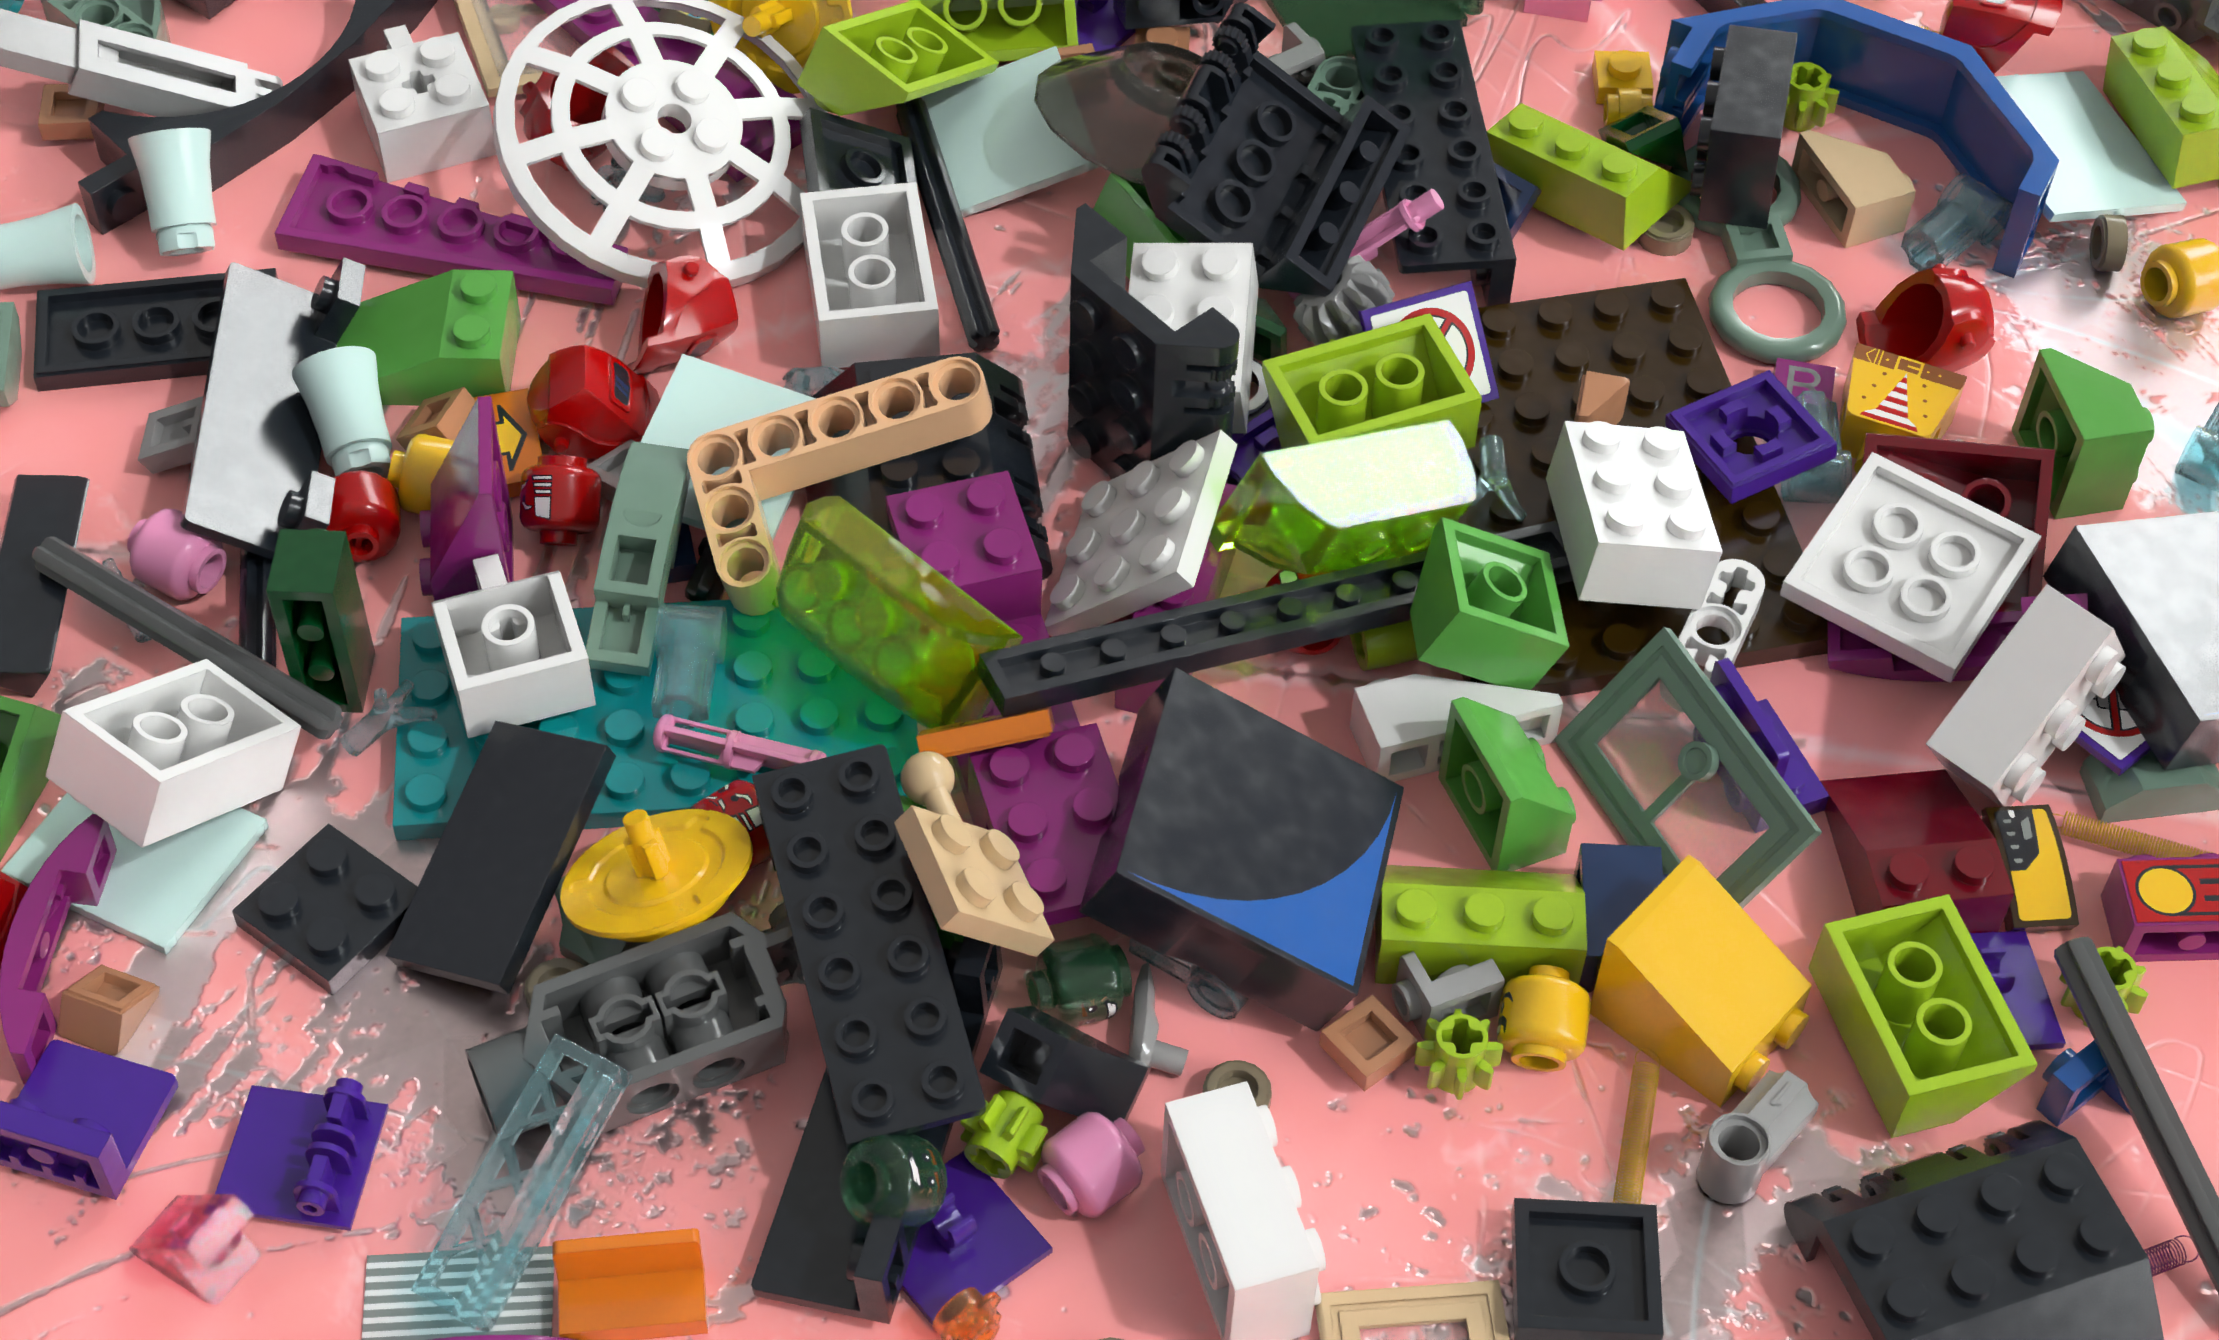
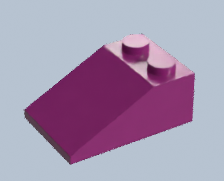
M491 396L477 398L431 483V510L420 511L423 548L430 547V558H423L419 561L420 585L422 595L433 596L434 601L479 590L473 559L498 554L507 583L514 581L513 515Z

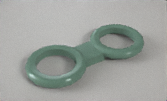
M1697 144L1685 151L1688 172L1674 167L1669 172L1691 182L1695 161L1706 162L1696 160ZM1779 155L1774 181L1777 199L1770 206L1767 229L1698 220L1701 199L1697 196H1690V192L1677 203L1692 214L1697 229L1721 237L1731 266L1730 270L1717 279L1708 297L1709 317L1720 338L1741 355L1766 364H1775L1777 358L1801 362L1818 359L1837 345L1847 325L1845 302L1833 283L1812 267L1792 261L1793 252L1784 226L1792 221L1801 203L1800 179L1788 161ZM1762 284L1783 285L1798 290L1811 299L1821 313V323L1813 331L1803 336L1774 338L1758 333L1743 323L1734 310L1733 301L1737 295L1750 287Z

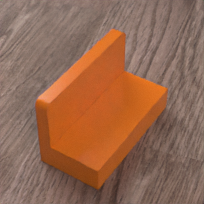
M690 1228L568 1239L552 1243L553 1261L558 1279L559 1336L561 1338L576 1340H644L708 1334L705 1265L698 1229Z

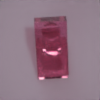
M235 1194L176 1195L128 1248L137 1258L204 1302L216 1305L223 1300L260 1256L259 1249L240 1230L254 1214Z

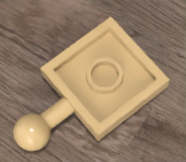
M923 751L911 756L902 768L901 786L909 799L917 804L925 805L926 809L911 805L894 824L940 928L1037 957L1055 939L1043 915V902L1030 887L1018 862L1020 854L1016 845L1007 835L999 830H987L962 821L950 795L955 783L954 770L950 762L943 755L932 751Z

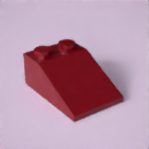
M1945 769L1820 781L1829 794L1824 811L1856 916L1949 894L1969 933L1999 932L2014 892L1995 837Z

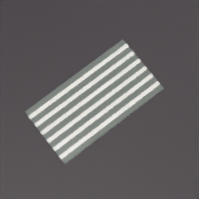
M552 1246L367 1255L362 1340H429L475 1335L552 1336L554 1286Z

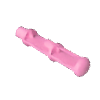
M1430 189L1413 201L1403 199L1398 205L1365 225L1349 258L1360 255L1365 261H1370L1378 256L1379 246L1406 229L1410 228L1416 233L1421 231L1427 219L1444 209L1443 201L1434 189ZM1288 292V294L1294 301L1296 297L1300 294Z
M671 714L663 715L656 723L653 732V745L658 752H666L723 766L726 769H735L755 774L762 766L777 770L827 757L825 753L819 750L793 746L744 734L737 730H728L674 717ZM675 723L725 734L726 738L675 727ZM669 744L718 755L719 759L669 748Z

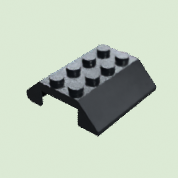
M1237 2L1230 6L1212 39V46L1215 48L1213 51L1209 50L1208 53L1205 52L1198 64L1199 66L1196 68L1176 105L1177 107H1175L1168 119L1170 121L1169 126H1171L1170 132L1166 130L1165 133L1160 134L1154 145L1155 147L1143 165L1141 172L1155 217L1189 243H1253L1259 288L1326 297L1333 291L1412 129L1368 95L1362 98L1344 115H1341L1258 51V44L1274 30L1276 24L1251 5Z
M1085 203L1076 209L1071 264L1067 436L1071 446L1078 455L1085 459L1090 458L1112 480L1133 470L1134 467L1143 461H1153L1175 451L1189 440H1199L1220 429L1232 439L1236 386H1234L1235 381H1232L1231 377L1236 374L1240 334L1238 328L1213 307L1174 331L1125 290L1127 236Z
M975 352L853 363L812 396L817 399L949 357L961 356L976 362L983 371L993 412L990 422L984 429L971 436L805 487L817 594L880 591L878 565L902 563L886 513V496L1008 471L1042 566V580L1052 573L1050 548L1046 543L1048 542L1047 530L1045 526H1042V523H1037L1038 518L1042 517L1044 511L1040 497L1035 456L1033 450H1031L1033 449L1032 438L1030 434H1027V430L1022 431L1024 429L1023 426L1027 425L1029 419L1025 406L1023 383L1018 376ZM960 393L952 397L951 400L963 399L969 396L970 393ZM899 412L893 415L892 419L903 418L910 412ZM841 430L832 437H842L851 430Z
M2033 1120L2009 1128L2007 1134L2000 1131L1986 1136L1987 1138H1984L1985 1143H1983L1985 1154L1970 1146L1967 1147L1966 1144H1960L1948 1148L1945 1151L1946 1154L1936 1152L1884 1170L1883 1175L1875 1172L1863 1176L1860 1179L1861 1184H1859L1862 1197L1836 1185L1824 1189L1821 1195L1812 1193L1787 1201L1784 1204L1787 1226L1806 1262L1814 1260L1819 1246L1822 1244L1873 1340H2164L2149 1257L2077 1138L2041 1120Z

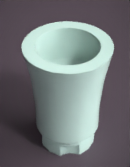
M176 128L152 131L130 137L128 143L139 171L148 208L151 233L156 234L160 256H180L214 250L213 227L217 223L212 197L210 169L211 130L206 128Z
M77 203L45 214L0 224V290L23 286L93 284L95 282L96 260L93 241L86 217Z
M361 346L337 347L316 353L297 364L292 371V378L309 410L319 436L325 461L332 467L335 476L344 472L361 470L388 478L392 442L382 407L375 352Z

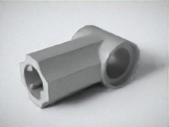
M1769 1070L1731 1113L1723 1114L1714 1120L1709 1129L1697 1167L1698 1183L1710 1198L1721 1203L1738 1204L1746 1202L1755 1195L1763 1174L1813 1119L1818 1110L1819 1103L1810 1093L1808 1083L1788 1070L1783 1073Z

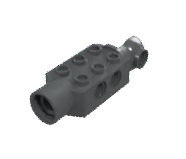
M784 902L772 911L768 920L771 928L764 931L758 930L734 913L729 912L534 985L526 1027L465 1049L473 1079L497 1140L501 1142L560 1118H563L590 1139L785 1063L790 1037L787 1030V1002L780 987L792 983L805 984Z

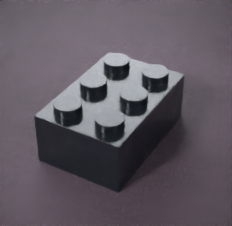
M1729 25L1726 47L1714 46L1704 101V116H1701L1696 148V160L1706 162L1695 161L1690 196L1701 197L1698 220L1767 229L1798 33Z

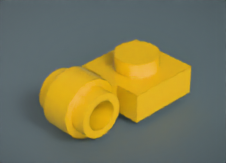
M1594 50L1592 74L1596 104H1604V127L1646 106L1653 107L1654 85L1649 52Z

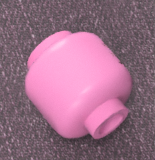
M162 509L151 515L148 519L139 521L130 532L127 549L130 552L129 563L132 575L141 583L176 600H189L199 594L208 593L218 584L226 567L227 556L223 550L222 542L183 529L180 525L182 511L178 509Z
M1086 1112L1043 1144L1041 1151L1043 1166L1037 1170V1175L1047 1194L1065 1214L1072 1216L1074 1213L1079 1212L1085 1217L1096 1218L1103 1215L1139 1187L1143 1172L1138 1156L1145 1151V1147L1136 1131L1125 1119L1119 1117L1114 1122H1111L1100 1113Z

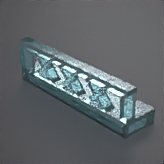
M555 1033L411 1291L451 1312V1317L471 1328L490 1333L633 1075L617 1064L598 1054H593ZM565 1055L586 1066L587 1070L568 1104L556 1108L550 1080ZM542 1096L546 1111L531 1115ZM549 1122L552 1133L533 1167L520 1171L514 1148L523 1129ZM506 1160L510 1175L495 1180ZM513 1186L515 1193L514 1201L496 1233L485 1236L478 1212L479 1206L487 1193ZM470 1225L473 1240L459 1244ZM471 1251H477L479 1263L459 1298L435 1286L450 1258Z

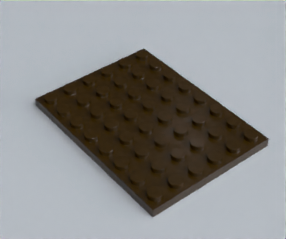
M1686 278L1478 307L1499 398L1481 403L1475 447L1392 471L1419 552L1428 550L1434 527L1441 517L1492 534H1499L1555 520L1557 522L1546 476L1564 421H1574L1582 376L1586 375L1587 371L1629 379L1630 385L1624 414L1621 421L1617 424L1620 426L1642 428L1665 427L1666 414L1732 386ZM1744 436L1734 440L1737 443L1736 452L1743 454H1753L1754 446H1757L1754 436ZM1694 463L1721 545L1722 555L1719 562L1727 559H1739L1749 562L1761 571L1765 579V589L1759 610L1735 660V668L1828 654V620L1780 596L1783 581L1803 551L1775 485L1731 504ZM1574 581L1556 585L1569 648L1531 690L1559 694L1560 697L1602 690L1663 627L1670 628L1679 638L1692 609L1583 601L1578 599ZM1731 586L1730 590L1725 592L1722 605L1733 608L1734 601L1741 589ZM1707 626L1697 630L1698 636L1707 643L1721 645L1730 641L1728 634L1720 628ZM1698 664L1701 670L1704 671L1705 667ZM1462 674L1464 681L1489 684L1485 681Z

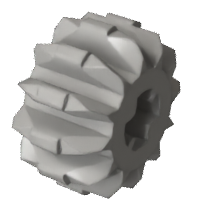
M1356 255L1347 260L1333 291L1329 295L1323 297L1299 294L1293 302L1296 307L1293 318L1298 323V329L1304 337L1317 346L1327 343L1330 339L1335 338V340L1362 333L1363 330L1358 311L1391 303L1395 293L1389 286V280L1379 268L1376 269L1370 261H1365L1360 255Z

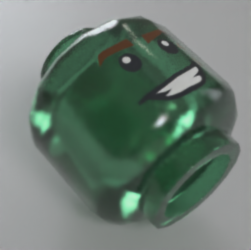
M1089 933L1052 942L1036 957L1035 971L1027 973L1026 986L1033 1007L1046 1011L1047 1014L1075 1028L1117 1016L1123 1006L1124 997H1128L1132 993V977L1123 949L1118 944L1111 945L1098 933Z
M914 1134L877 1135L864 1138L850 1150L844 1160L840 1176V1191L847 1211L859 1224L868 1228L874 1213L902 1218L904 1228L920 1227L936 1216L944 1203L947 1190V1172L940 1152L930 1141Z

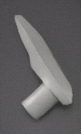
M1145 963L1141 966L1134 990L1129 1033V1056L1152 1068L1181 1076L1189 1050L1156 1040L1159 1023L1155 1013V987L1149 963Z

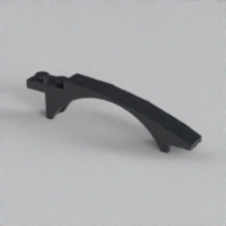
M355 0L350 19L342 34L317 63L286 85L249 102L218 111L177 117L132 116L103 110L91 116L88 120L100 160L106 166L78 181L90 224L104 235L148 210L139 171L128 143L130 137L152 131L176 128H206L211 130L210 169L212 192L292 142L354 92L355 89L348 59L387 50L388 42L384 37L383 30L406 25L409 34H411L438 0Z

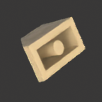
M1812 130L1800 132L1791 167L1800 179L1801 190L1845 249L1904 232L1911 206L1915 200L1916 190L1909 176L1901 172L1888 153Z

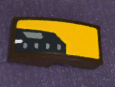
M2049 804L1986 807L1982 809V821L1997 841L2014 892L2004 917L2006 932L2072 930L2077 927L2079 919L2072 879L2062 839Z

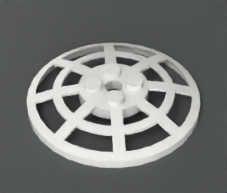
M579 0L555 11L536 25L516 47L502 74L493 110V138L501 172L514 199L531 222L548 239L583 265L619 282L647 288L651 266L658 263L626 254L612 247L626 221L630 219L639 224L662 230L680 232L699 231L706 262L727 277L731 287L750 283L779 268L804 245L800 193L805 192L784 176L791 149L788 119L801 120L809 108L823 112L827 111L820 108L815 103L814 97L797 84L803 71L801 65L771 35L763 38L746 35L742 27L743 20L745 19L743 16L709 1ZM647 6L678 10L709 19L720 24L721 27L713 36L702 30L680 24L645 22L636 7ZM611 9L621 25L594 36L579 47L571 57L538 47L544 38L559 26L586 14ZM653 37L680 39L700 45L705 50L695 65L674 60H663ZM744 37L773 59L787 73L804 98L779 97L775 87L763 71L744 53L735 48L741 38ZM625 41L630 42L639 61L638 65L629 68L619 77L588 64L604 50ZM728 60L745 74L762 97L734 99L727 88L715 78L725 61ZM525 66L557 75L558 78L550 104L553 133L519 144L515 130V97L519 79ZM575 82L607 96L600 121L575 127L571 126L570 98ZM666 116L674 117L684 124L686 131L683 133H671L666 128L661 127L658 119ZM771 120L774 146L769 164L740 145L743 132L742 121ZM606 144L612 157L627 171L617 189L593 169L582 154L581 149ZM561 155L566 167L578 183L597 201L606 206L591 235L574 225L549 201L534 181L528 169L529 165ZM731 165L757 182L741 198L724 206L717 207L710 184L720 178ZM648 184L666 190H687L693 211L666 210L644 204L639 199ZM772 194L800 216L794 225L773 243L748 256L730 260L723 227L732 225L750 216L765 204Z

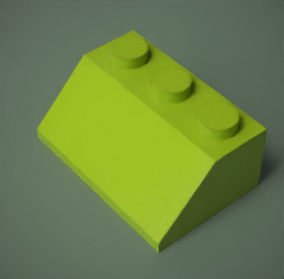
M911 0L822 27L797 84L814 97L815 103L820 108L838 116L904 103L995 72L999 62L919 1Z
M917 0L998 62L1017 61L1054 46L1062 48L1078 45L1075 0Z
M2164 26L2143 28L2135 32L2111 36L2102 90L2170 186L2175 189L2219 179V75L2208 60Z
M1523 103L1517 105L1487 131L1494 163L1532 183L1542 191L1533 208L1623 251L1691 191L1692 182Z
M1430 313L1262 361V372L1282 452L1307 496L1475 447L1482 396Z
M1387 865L1375 916V983H1396L1400 956L1415 952L1431 981L1436 980L1444 971L1451 967L1462 964L1470 967L1493 959L1505 979L1504 986L1513 978L1529 975V968L1535 965H1551L1563 968L1570 973V981L1579 985L1587 954L1585 892L1574 874Z
M1949 894L1824 924L1808 969L1891 1138L1955 1123L2035 1071L2038 1063Z

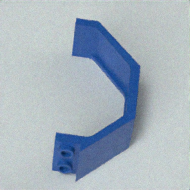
M1780 0L1671 20L1654 108L1678 118L1683 138L1699 112L1704 108L1714 46L1726 47L1729 25L1798 33L1793 64L1810 62L1822 67L1826 73H1830L1832 77L1829 88L1839 91L1838 105L1928 137L1940 147L2005 231L1992 270L2012 278L2015 277L2033 242L2060 160L1971 45L1845 0Z

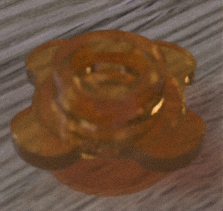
M975 1287L966 1288L953 1296L940 1309L933 1321V1329L940 1335L942 1340H993L1000 1329L999 1322L1002 1315L997 1311L996 1307L1000 1303L1001 1297L994 1291L983 1296Z

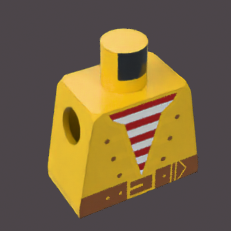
M1857 343L1843 388L1836 440L1837 450L1842 455L1857 459L1854 465V470L1857 474L1863 465L1866 433L1942 439L1953 422L1967 376Z

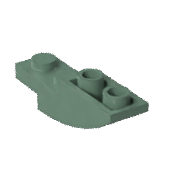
M631 442L613 499L593 588L595 604L586 645L590 669L650 677L670 568H674L691 477L687 465L689 449Z

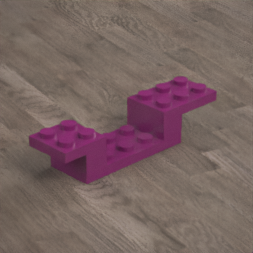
M1003 471L886 496V513L902 559L903 600L910 618L911 632L941 725L945 726L1001 714L978 675L979 654L1049 638L1041 615L1042 566L1009 472ZM1072 701L1051 706L1055 728L1050 736L952 756L973 825L987 830H999L1007 835L1016 845L1020 854L1018 862L1030 887L1043 902V915L1048 926L1088 917L1080 913L1079 909L1100 839L1109 827L1116 811L1119 785L1097 723L1080 726Z

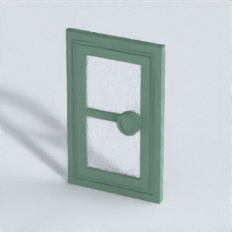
M1663 627L1554 739L1627 845L1661 847L1662 868L1665 874H1670L1688 854L1702 863L1742 909L1822 833L1821 829L1670 628Z

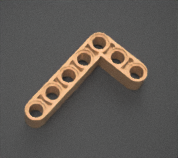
M961 356L949 357L710 431L698 437L688 450L687 465L716 571L734 608L742 614L750 616L764 615L774 610L781 602L785 592L784 580L761 503L762 500L971 436L983 430L990 422L993 412L985 377L980 366L970 358ZM960 393H970L969 396L963 399L951 400L952 397ZM899 412H910L903 418L892 419L893 415ZM841 430H851L842 437H832ZM791 448L781 456H772L780 449ZM722 467H730L726 472L722 474L712 475L716 470ZM736 519H746L742 524L736 527L725 528L730 522ZM761 571L751 581H740L744 575L750 572Z

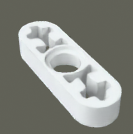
M1727 559L1718 563L1701 610H1691L1678 638L1695 662L1705 667L1703 672L1709 681L1715 661L1728 657L1734 665L1759 610L1764 593L1765 579L1763 574L1753 564L1743 560ZM1731 586L1741 589L1734 601L1733 608L1722 605L1725 592H1728ZM1707 626L1717 627L1728 634L1730 641L1721 645H1713L1702 640L1698 636L1697 630ZM1662 682L1661 692L1665 701L1674 709L1684 712Z

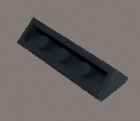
M18 474L14 479L0 542V687L30 697L35 696L50 674L68 589L36 570L32 553L35 547L41 546L46 537H57L76 549L90 479L86 477Z

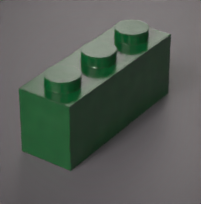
M320 528L308 530L280 529L266 593L289 676L340 705L342 712L363 713L375 649L346 531H328Z

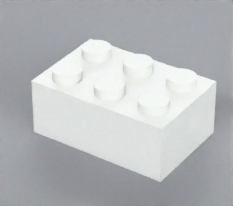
M910 182L800 193L803 243L822 370L850 367L853 363L939 356V308L917 183Z
M1134 243L1128 293L1165 324L1176 331L1213 307L1238 328L1240 334L1237 356L1238 364L1236 374L1231 377V380L1235 381L1234 386H1236L1232 433H1247L1259 289L1253 243Z
M1564 421L1546 481L1578 599L1583 601L1701 610L1722 555V549L1684 431L1671 430L1659 426L1642 428L1611 425L1601 421L1590 423Z
M2046 584L1926 742V745L1946 769L1999 806H2012L2016 799L2021 803H2025L2043 782L2046 771L2041 769V767L2054 749L2057 747L2061 751H2065L2082 731L2086 719L2080 715L2096 695L2102 699L2107 697L2121 680L2126 670L2121 661L2126 655L2114 628Z
M204 659L63 710L45 777L70 794L75 801L85 805L119 830L124 837L143 848L282 790L301 725L208 659Z
M1247 1081L1165 1103L1160 1174L1221 1340H1293L1310 1335L1314 1306L1321 1303L1318 1276L1319 1272L1326 1270V1257L1318 1232L1314 1227L1305 1229L1297 1208H1301L1302 1199L1296 1175L1290 1165L1281 1167L1273 1147L1277 1146L1278 1138L1272 1114L1267 1105H1256Z

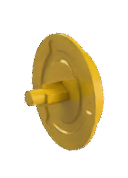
M708 0L743 16L745 19L743 20L742 27L746 35L761 38L771 35L797 60L802 68H804L822 27L853 18L850 0ZM710 21L715 35L721 25ZM744 37L741 38L735 48L754 62L770 82L786 92L792 94L801 93L787 73L773 59Z
M643 809L633 810L623 817V827L596 842L572 865L562 883L560 892L561 906L570 923L584 933L626 942L654 941L704 922L723 906L730 894L743 880L750 867L753 856L750 836L746 828L738 820L718 811L683 809L648 816L647 812Z

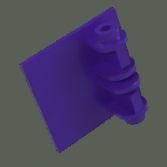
M351 1078L337 1079L335 1086L327 1088L324 1095L252 1085L210 1207L211 1211L351 1231L389 1109L388 1104L367 1101L362 1095L363 1085Z

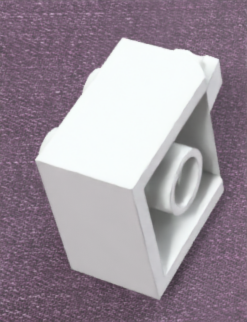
M401 25L383 30L384 37L388 42L387 50L348 59L361 116L387 183L497 155L494 145L490 106L459 32L413 43L406 25Z
M498 554L473 559L479 590L431 602L440 645L468 738L490 733L495 720L522 725L596 705L588 655L559 570L507 583Z

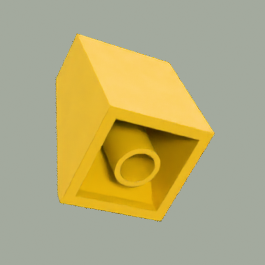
M1688 854L1607 938L1591 1000L1590 1014L1639 1050H1652L1654 1053L1648 1050H1642V1052L1657 1063L1656 1055H1658L1660 1065L1721 1108L1738 1088L1747 1094L1756 1086L1770 1064V1059L1767 1056L1777 1045L1788 1049L1801 1035L1810 1018L1809 1015L1803 1012L1812 985L1702 863Z

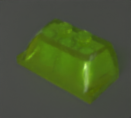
M1449 419L1260 453L1215 517L1209 539L1217 552L1236 548L1270 568L1307 575L1331 573L1426 551L1429 548L1434 527L1440 518L1444 517L1457 522L1476 500L1475 470L1461 436Z
M823 497L806 504L788 545L772 605L778 609L781 616L841 669L927 729L982 718L991 700V696L978 675L979 654L1020 645L1023 637L842 497Z

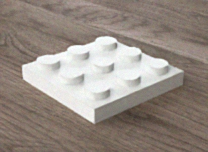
M1221 429L1199 440H1189L1175 451L1153 461H1143L1134 467L1133 470L1112 480L1100 481L1088 490L1081 503L1083 510L1075 534L1066 547L1067 558L1059 582L1050 594L1051 605L1045 620V626L1051 637L1105 625L1194 587L1237 448V444Z
M1872 452L1783 581L1780 596L1951 683L2036 552L2041 535Z

